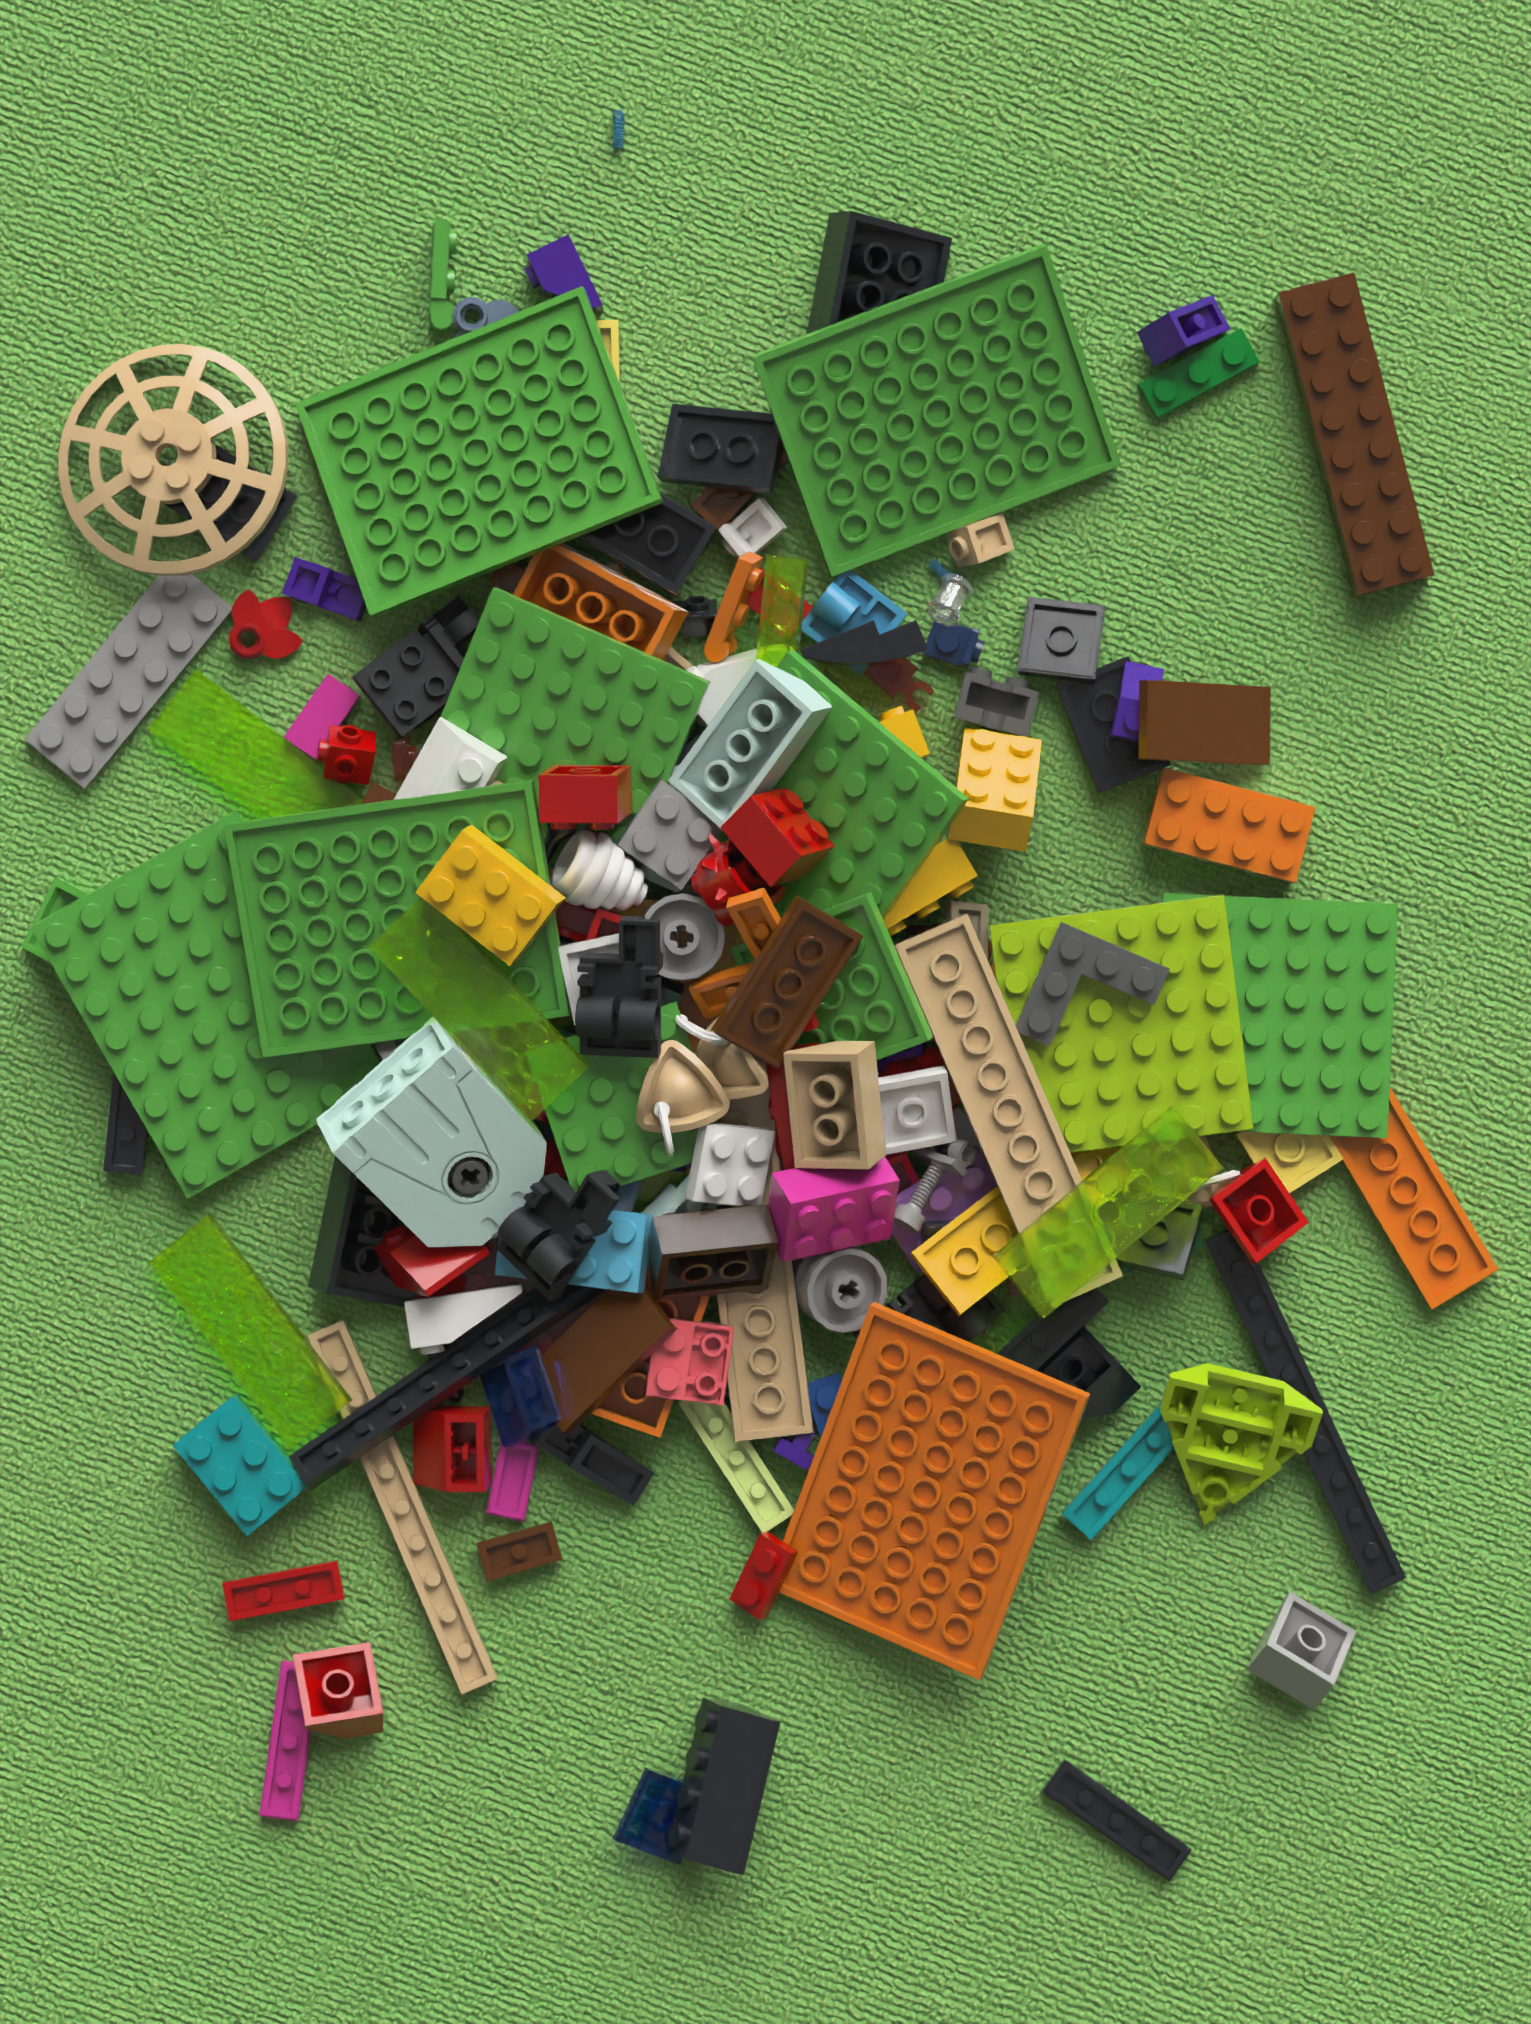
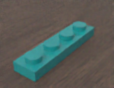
M1161 1402L1061 1512L1090 1540L1093 1539L1174 1449L1168 1426L1160 1412Z

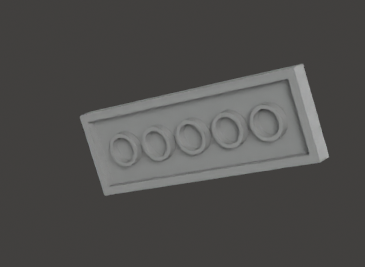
M192 574L185 576H158L27 735L25 740L87 790L230 616L232 607Z

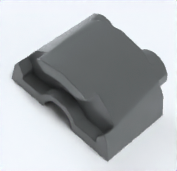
M970 667L969 673L965 672L954 719L963 720L967 724L997 732L1004 731L1017 736L1028 737L1039 692L1028 689V681L1007 677L1006 682L1001 683L991 679L993 672Z

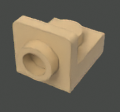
M1003 512L946 533L950 554L958 568L979 564L1015 549Z

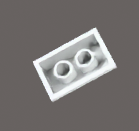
M440 717L394 799L489 786L495 782L508 757Z

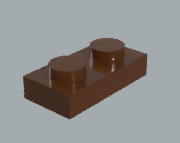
M552 1521L476 1543L487 1581L563 1559Z

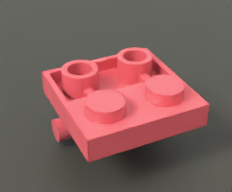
M669 1318L677 1330L649 1356L644 1394L647 1396L723 1405L734 1327L720 1325L718 1322L713 1321L698 1322Z

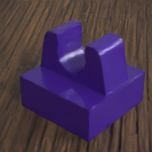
M813 1431V1433L794 1435L792 1440L781 1436L773 1450L808 1471L815 1454L807 1450V1447L815 1433Z

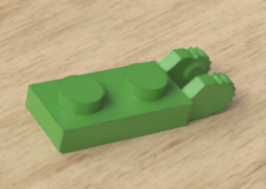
M436 220L432 227L428 311L430 320L428 322L430 323L431 330L439 334L440 332L448 331V328L451 327L454 307L446 300L447 293L454 294L455 270H448L449 254L456 255L457 231H450V221Z

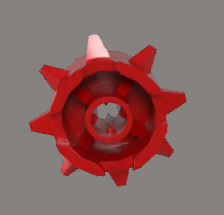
M712 834L708 835L714 850L700 860L696 873L691 877L694 891L703 897L707 906L714 912L716 920L721 925L729 927L735 924L726 909L728 898L765 888L773 905L782 899L786 887H781V884L770 887L730 839L722 844Z

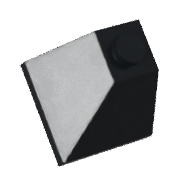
M1085 1327L1081 1328L1037 1370L1090 1393L1081 1420L1115 1413L1141 1388L1126 1369Z

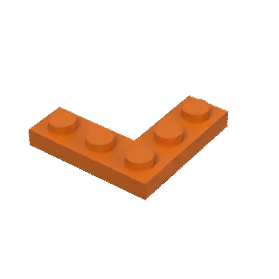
M765 888L728 898L726 906L755 960L781 920ZM754 962L691 980L689 991L705 1019L721 1015Z

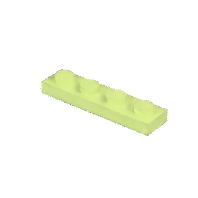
M680 1400L678 1404L761 1532L769 1531L792 1516L794 1508L750 1440L735 1442L732 1412L726 1403L717 1405Z

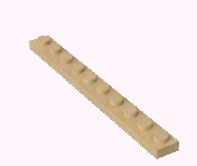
M344 1319L307 1335L343 1419L377 1396ZM393 1435L360 1457V1460L462 1695L498 1679V1676Z

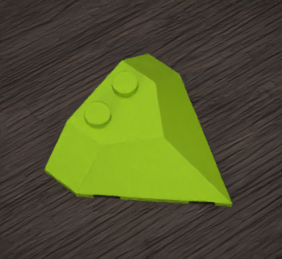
M1210 1363L1170 1373L1160 1404V1412L1168 1426L1173 1446L1192 1495L1194 1494L1204 1526L1214 1520L1216 1513L1231 1502L1233 1504L1237 1503L1282 1469L1281 1465L1295 1454L1299 1453L1301 1455L1312 1447L1323 1414L1320 1407L1284 1381Z

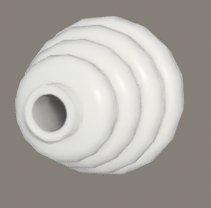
M588 829L578 830L567 841L555 864L551 879L552 887L566 897L564 900L567 903L578 906L583 905L591 909L600 907L605 910H611L615 907L619 911H625L632 905L639 906L648 889V886L643 883V871L635 867L633 859L625 856L624 850L618 847L617 844H614L609 835L603 832L593 833Z

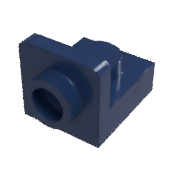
M935 617L926 642L928 650L923 652L922 655L967 669L970 661L978 662L985 641L978 639L980 633L978 629H970Z

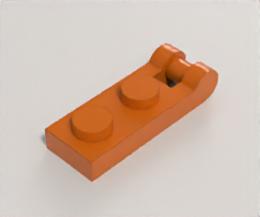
M750 551L738 557L704 646V654L711 662H720L733 654L737 649V640L734 637L737 627H742L748 616L750 606L746 605L750 591L755 592L762 580L763 571L759 568L763 557Z

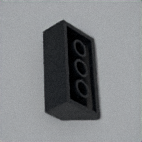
M709 1698L702 1699L701 1707L695 1717V1732L692 1744L686 1754V1769L683 1782L677 1792V1807L673 1823L668 1829L666 1850L689 1861L744 1875L781 1721L743 1704Z

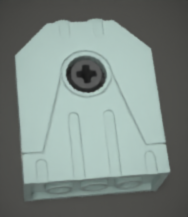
M435 1016L430 1018L422 1028L413 1033L388 1058L379 1063L363 1080L354 1085L330 1109L316 1119L332 1153L428 1247L483 1246L491 1238L499 1236L498 1230L503 1221L513 1211L525 1205L526 1200L523 1199L525 1194L533 1192L530 1186L533 1183L539 1182L544 1175L547 1143L532 1117L527 1114V1109Z

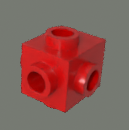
M329 725L327 740H319L316 762L323 763V778L331 779L340 784L351 782L369 785L376 753V732L360 730L351 725H343L341 727Z

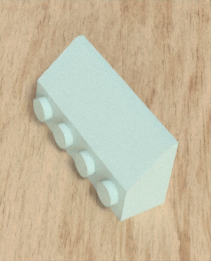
M757 659L668 781L720 828L750 796L772 791L833 707L805 681Z

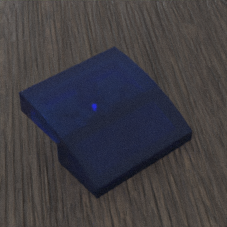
M538 1346L530 1347L503 1360V1364L480 1375L503 1447H513L563 1420Z

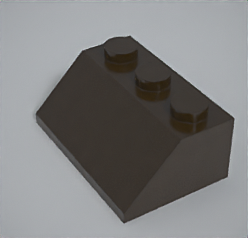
M768 1204L742 1205L737 1208L704 1209L699 1212L666 1213L661 1216H652L648 1248L653 1301L768 1289L778 1245Z

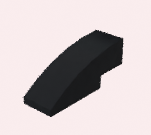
M873 620L801 649L800 653L806 660L825 664L868 665L904 659L925 652L928 648L916 620L883 634H879Z
M545 1410L528 1437L534 1445L563 1461L573 1470L633 1506L654 1475L652 1470L581 1424L570 1434L562 1433L547 1410Z

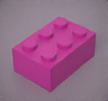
M883 1157L870 1169L793 1168L772 1173L768 1207L778 1240L776 1251L782 1261H791L890 1239L900 1180L887 1159Z

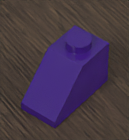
M569 234L527 254V260L530 265L524 267V271L533 289L540 286L545 296L554 298L583 286L593 312L598 313L604 310L603 304Z
M1211 295L1168 312L1137 331V334L1143 344L1144 351L1150 357L1155 367L1229 331L1230 327L1214 296Z
M1125 661L1109 738L1139 744V680L1162 681L1164 669Z

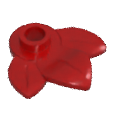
M248 589L235 600L231 611L235 626L229 634V645L237 656L243 659H254L263 654L273 659H279L293 653L301 645L302 639L296 633L286 628L292 614V601L289 597H272L260 603L257 596ZM245 632H251L256 637V642L252 647H245L241 643V636Z

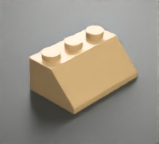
M835 1041L783 1053L795 1168L870 1169L885 1157L875 1041Z

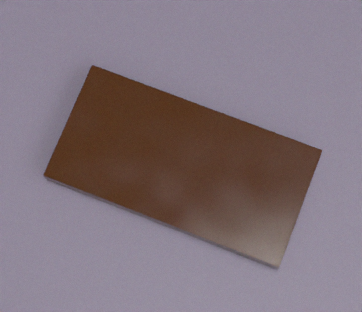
M1139 680V759L1270 765L1271 687Z
M796 895L711 1030L758 1059L779 1069L784 1061L783 1053L792 1049L860 943L863 935Z
M646 1286L644 1293L608 1289L522 1373V1376L562 1433L570 1434L677 1329L658 1302L653 1301L652 1294Z

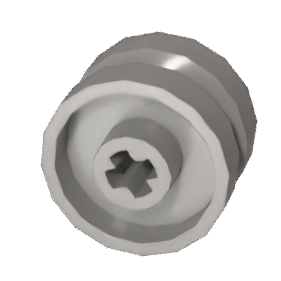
M683 893L666 896L653 904L644 917L646 919L660 920L661 953H663V967L659 974L680 981L698 978L711 970L721 957L725 942L723 925L716 920L714 912L700 897ZM679 930H686L689 933L690 939L685 945L677 944L674 939L675 933Z
M857 1246L793 1260L798 1308L808 1317L829 1330L841 1333L859 1330L862 1327L869 1305L873 1302L884 1305L887 1295L886 1274L878 1260Z

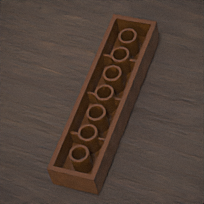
M1355 273L1278 292L1274 301L1353 598L1431 578L1435 574Z

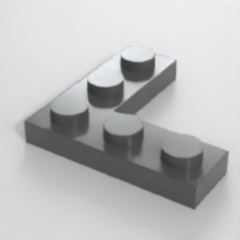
M1060 921L1015 1026L1018 1033L1050 1046L1081 974L1154 1005L1170 968Z

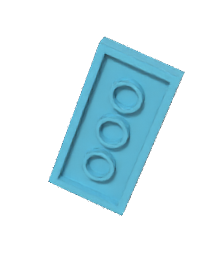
M612 1210L607 1219L612 1222L606 1233L592 1237L596 1240L568 1284L644 1293L649 1253L648 1237L653 1215ZM500 1236L498 1240V1246L503 1240ZM497 1250L495 1275L527 1279Z

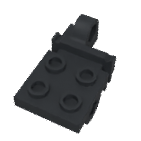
M460 596L421 622L417 631L422 637H420L415 629L352 677L353 681L400 739L412 730L421 727L446 705L464 660L457 647L474 635L480 617L473 608L469 609Z
M624 916L619 920V954L584 952L581 955L577 972L588 974L583 973L577 980V986H580V997L576 1005L575 1029L577 1037H580V1055L659 1058L661 1054V977H651L650 975L656 976L663 967V953H661L660 920L646 919L642 916Z
M606 1170L587 1174L577 1191L557 1173L542 1177L539 1182L533 1183L530 1186L533 1192L525 1194L523 1198L526 1200L525 1205L513 1211L499 1227L498 1235L503 1240L497 1250L549 1301L558 1299L596 1240L592 1237L606 1233L612 1222L607 1219L620 1200L616 1195L620 1189V1183Z
M926 1274L922 1275L895 1297L902 1305L901 1307L898 1306L895 1300L884 1305L968 1342L985 1330L996 1317L1006 1310L991 1291L958 1316ZM861 1329L852 1332L856 1340Z

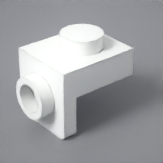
M758 498L733 522L723 524L718 530L724 537L722 543L733 556L740 557L749 551L758 555L788 527L764 498Z

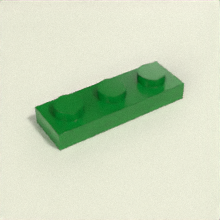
M1242 328L1140 382L1138 387L1155 418L1158 419L1254 367L1260 361Z

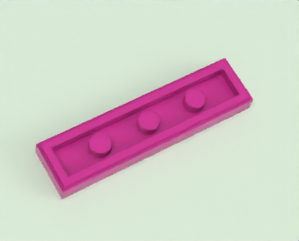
M281 1661L259 1816L299 1821L312 1731L305 1729L293 1661Z

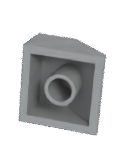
M1289 1592L1260 1638L1247 1670L1314 1710L1334 1686L1356 1631L1292 1592Z

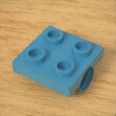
M849 570L837 576L799 625L798 629L816 643H819L874 620L879 634H883L897 628L908 613L854 571ZM868 665L846 666L860 676Z

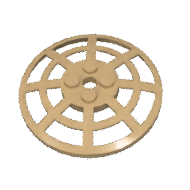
M186 344L159 345L139 350L119 359L102 371L83 390L71 409L62 432L58 452V476L62 497L72 520L82 535L98 551L118 564L140 573L157 576H185L206 571L230 560L247 548L264 530L276 511L284 491L288 472V441L284 422L276 403L263 384L244 366L228 356L205 347ZM181 354L193 356L184 377L160 376L138 383L130 367L131 364L140 360L160 355ZM208 360L234 373L251 389L257 399L234 408L232 403L218 390L207 383L201 382L200 379ZM116 374L124 392L117 396L106 408L98 420L95 429L75 425L79 414L90 397L106 380ZM159 388H180L172 409L152 411L144 396V393ZM195 392L212 400L224 414L202 424L196 417L188 413ZM130 402L139 420L133 424L126 436L106 432L115 415ZM265 413L269 422L273 441L271 476L248 469L249 442L243 422ZM231 428L236 443L235 465L216 460V448L213 440L214 437ZM70 441L90 444L89 471L95 491L78 503H76L68 474ZM101 447L121 451L123 472L106 483L103 481L100 467ZM166 447H176L178 457L175 463L170 466H162L159 461L161 451ZM212 475L230 480L222 496L211 508L206 510L198 493L207 485ZM243 484L266 491L261 504L250 521L233 538L225 542L214 521L220 518L233 504ZM132 486L146 498L141 520L126 513L115 503L113 497ZM184 502L193 518L177 524H156L161 504ZM103 505L118 522L138 532L134 555L124 553L106 542L90 527L85 517ZM200 530L212 550L201 556L181 561L159 562L149 560L153 536L160 538L179 537Z

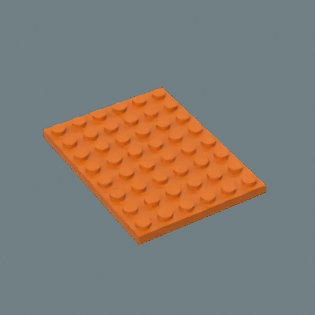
M871 1303L783 1542L794 1548L798 1553L779 1593L980 1680L984 1676L1089 1400L1090 1393L881 1304Z

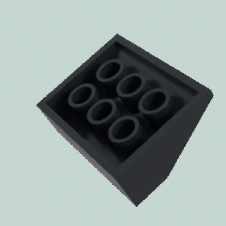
M854 211L829 213L807 334L943 283L952 238Z
M336 1156L334 1158L308 1287L327 1294L405 1307L404 1302L416 1299L417 1293L394 1285L374 1247L384 1241L383 1237L387 1232L396 1227L406 1225Z

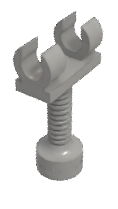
M957 1138V1142H952L950 1146L949 1143L915 1149L914 1153L931 1166L926 1170L922 1177L923 1179H921L919 1186H917L913 1193L914 1196H911L909 1202L905 1205H897L894 1215V1222L910 1232H919L925 1221V1217L921 1215V1209H923V1205H925L929 1195H931L935 1188L934 1185L939 1181L940 1175L943 1174L942 1172L946 1170L964 1177L968 1171L966 1167L975 1160L977 1150L975 1147L968 1145L969 1141ZM948 1149V1156H945L944 1154Z

